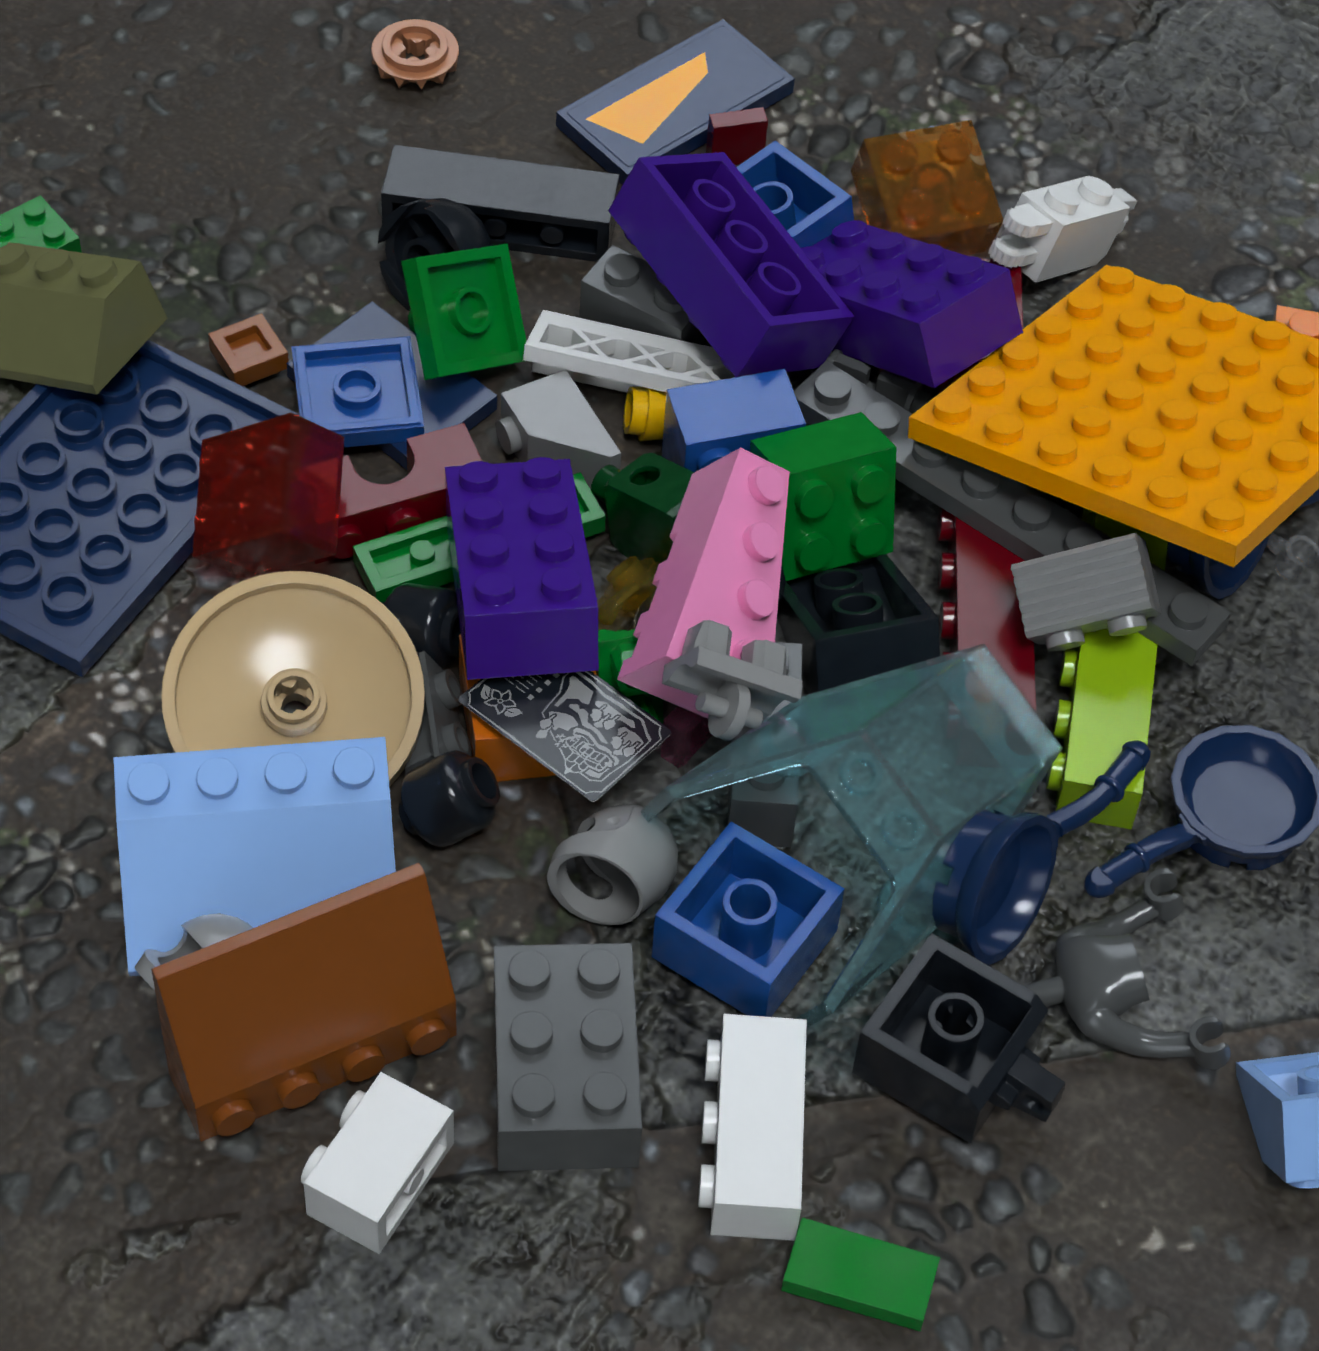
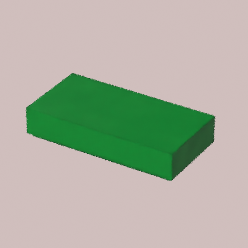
M802 1217L781 1291L921 1332L940 1257Z

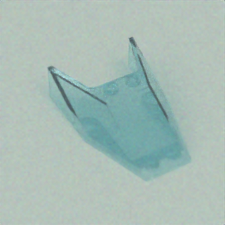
M981 644L802 696L801 700L789 703L765 719L758 729L749 730L665 787L641 813L649 823L682 798L769 773H774L784 778H797L808 772L814 776L889 879L882 885L877 896V917L827 995L795 1018L807 1019V1027L834 1013L937 929L932 916L933 893L936 881L946 885L949 884L953 868L942 863L949 847L962 827L974 815L983 810L995 813L994 810H997L1011 817L1021 814L1063 747L986 645Z

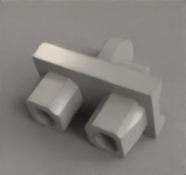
M703 620L688 629L682 655L664 665L662 684L698 696L695 707L696 710L709 714L708 728L710 734L726 741L732 740L740 733L744 726L754 730L758 729L763 718L770 716L782 701L786 700L795 703L801 700L803 681L786 675V646L769 640H754L742 647L740 660L729 656L732 631L729 629V626L711 620Z

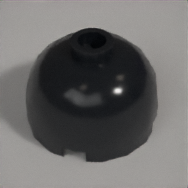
M447 198L415 200L399 206L386 216L378 235V243L386 241L385 253L387 259L379 262L381 274L391 294L408 311L411 308L401 261L421 256L492 246L486 228L470 208Z

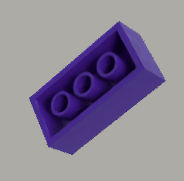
M725 152L639 157L608 210L624 231L627 240L638 249L656 273L657 279L671 292L687 313L689 321L700 330L720 356L722 364L735 377L780 369L791 372L819 368L855 317Z
M859 220L841 223L832 230V234L812 246L801 248L855 316L832 350L838 349L845 356L935 388L1023 333L1010 269L983 261L979 257L967 256L944 249L937 244H928L915 240L898 232H890L870 226Z
M537 457L527 462L491 464L475 461L464 466L445 467L447 531L467 680L598 671V603L570 459L554 460L547 457Z

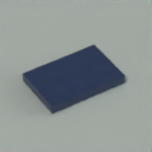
M373 301L314 343L325 344L411 336L424 422V434L465 423L469 431L497 410V395L467 372L425 380L416 334ZM290 360L286 363L287 377L295 383L293 361ZM407 442L376 445L407 470Z

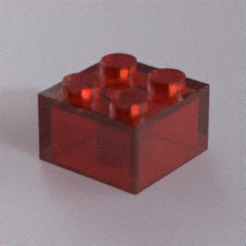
M290 412L202 440L192 557L248 579L336 555L344 437Z

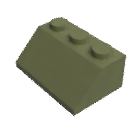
M11 242L0 248V378L98 394L168 319L141 261Z

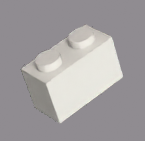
M382 1072L379 1073L366 1093L359 1090L351 1097L340 1119V1131L328 1148L320 1145L314 1150L305 1164L301 1175V1183L304 1184L306 1214L378 1254L381 1253L454 1144V1110Z

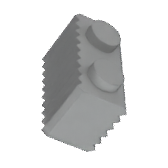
M1136 533L1011 565L1025 635L1027 639L1039 645L1046 644L1047 650L1051 652L1085 644L1084 634L1096 632L1100 629H1108L1109 636H1122L1142 631L1147 628V618L1157 617L1162 614L1146 540Z

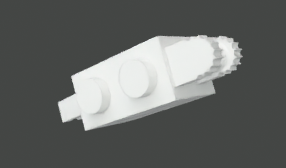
M1091 176L1023 192L1016 206L1007 210L1002 222L1005 227L1004 232L1000 238L993 240L988 254L999 265L1010 268L1021 267V271L1035 283L1095 266L1107 255L1116 235L1123 231L1129 220V212L1135 208L1137 200L1122 188L1113 189L1105 181Z

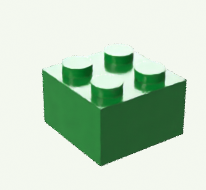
M862 412L750 440L751 453L790 471L782 566L786 581L893 552L897 447Z

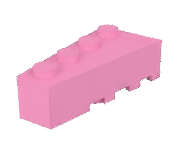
M740 447L692 474L669 536L673 541L672 548L667 560L658 565L652 582L657 587L649 610L640 615L633 634L638 639L632 657L623 661L617 680L708 718L709 714L696 710L697 695L662 684L664 665L682 655L688 629L703 620H711L729 626V629L732 631L729 656L740 660L742 647L754 640H769L775 643L790 471Z

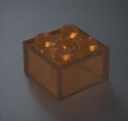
M972 120L863 140L851 168V174L867 225L890 232H898L903 234V236L928 244H937L944 249L963 255L988 252L1002 226L1003 217Z

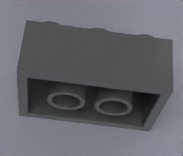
M632 943L494 946L493 988L498 1171L639 1168L642 1116Z

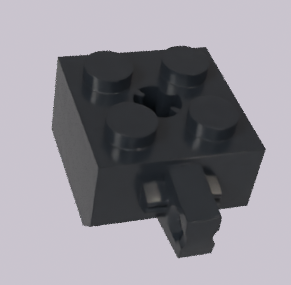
M933 933L930 934L861 1030L852 1070L853 1074L969 1143H972L996 1106L1005 1110H1009L1013 1106L1046 1122L1061 1100L1065 1090V1082L1042 1067L1039 1063L1041 1058L1033 1053L1039 1044L1049 1011L1039 996L1032 990Z

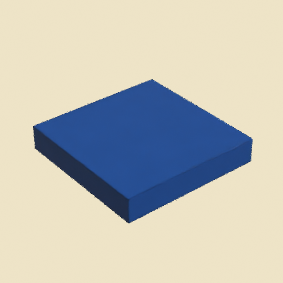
M411 336L291 346L303 451L407 442V438L424 434V422Z

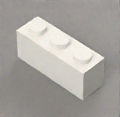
M723 1014L720 1040L707 1039L704 1081L717 1082V1102L704 1101L701 1143L715 1144L714 1165L701 1164L698 1207L711 1208L710 1235L795 1241L802 1202L807 1019Z

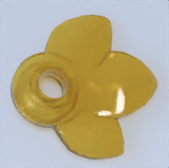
M632 556L618 564L608 574L606 579L610 585L604 595L597 601L598 623L609 626L613 624L621 608L625 613H628L649 601L657 589L652 582L658 565L664 561L656 562L652 557L639 561L636 556Z

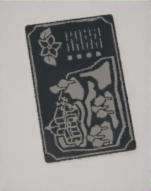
M591 671L480 679L459 697L461 704L592 802L597 801L671 735V730Z

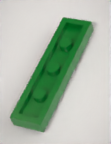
M582 473L573 474L585 538L605 532L606 516ZM447 516L353 546V562L372 596L380 602H384L393 589L404 583L439 587L454 582L447 531Z

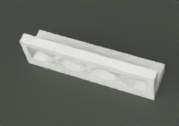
M543 310L524 347L523 360L533 362L532 372L552 375L567 370L573 381L626 393L630 386L666 392L667 389L735 377L722 364L720 356L713 347Z

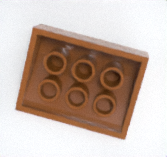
M420 863L151 969L169 1075L201 1142L216 1135L231 1136L242 1132L252 1125L255 1119L283 1107L287 1109L302 1107L313 1101L320 1092L348 1080L359 1082L369 1079L379 1073L385 1065L408 1055L429 1054L443 1046L449 1038L457 1035L456 998L426 874Z

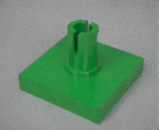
M508 244L421 256L401 261L411 308L408 315V324L410 330L416 334L425 380L525 362L523 357L527 341Z

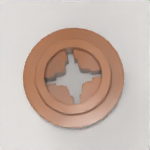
M420 19L403 20L388 25L376 35L371 48L372 64L378 66L381 78H394L399 88L408 82L417 83L422 90L426 81L431 80L443 84L446 73L456 71L459 45L455 36L442 25ZM406 53H411L413 55L412 57L406 59ZM425 54V59L420 60L417 58Z

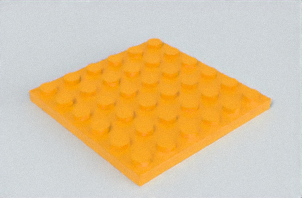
M1105 265L1022 329V334L996 349L909 416L908 438L1208 558L1235 567L1319 489V339L1291 330L1284 323L1265 321L1242 313L1230 304L1211 302L1185 293L1182 288L1176 285L1160 284L1134 275L1127 268Z

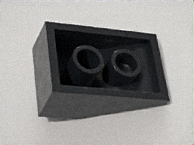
M887 554L786 581L782 599L778 604L777 618L786 643L803 644L802 685L820 710L826 708L848 710L858 706L862 701L883 697L910 698L917 695L921 690L942 686L938 616Z

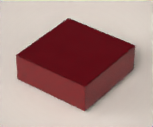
M764 107L709 114L706 153L725 152L734 165H739L765 148L768 119Z

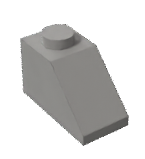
M567 370L501 393V419L496 421L495 427L499 442L508 455L514 453L519 462H527L537 457H547L554 460L570 459L573 474L581 472L590 489L595 475L601 468L606 465H614L620 469V450Z

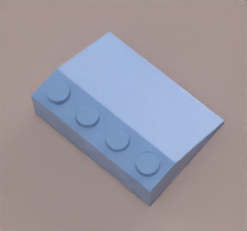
M385 737L113 757L116 823L129 976H140L134 967L145 950L152 949L167 952L175 948L183 937L184 931L181 925L196 917L221 913L237 917L255 928L396 872Z

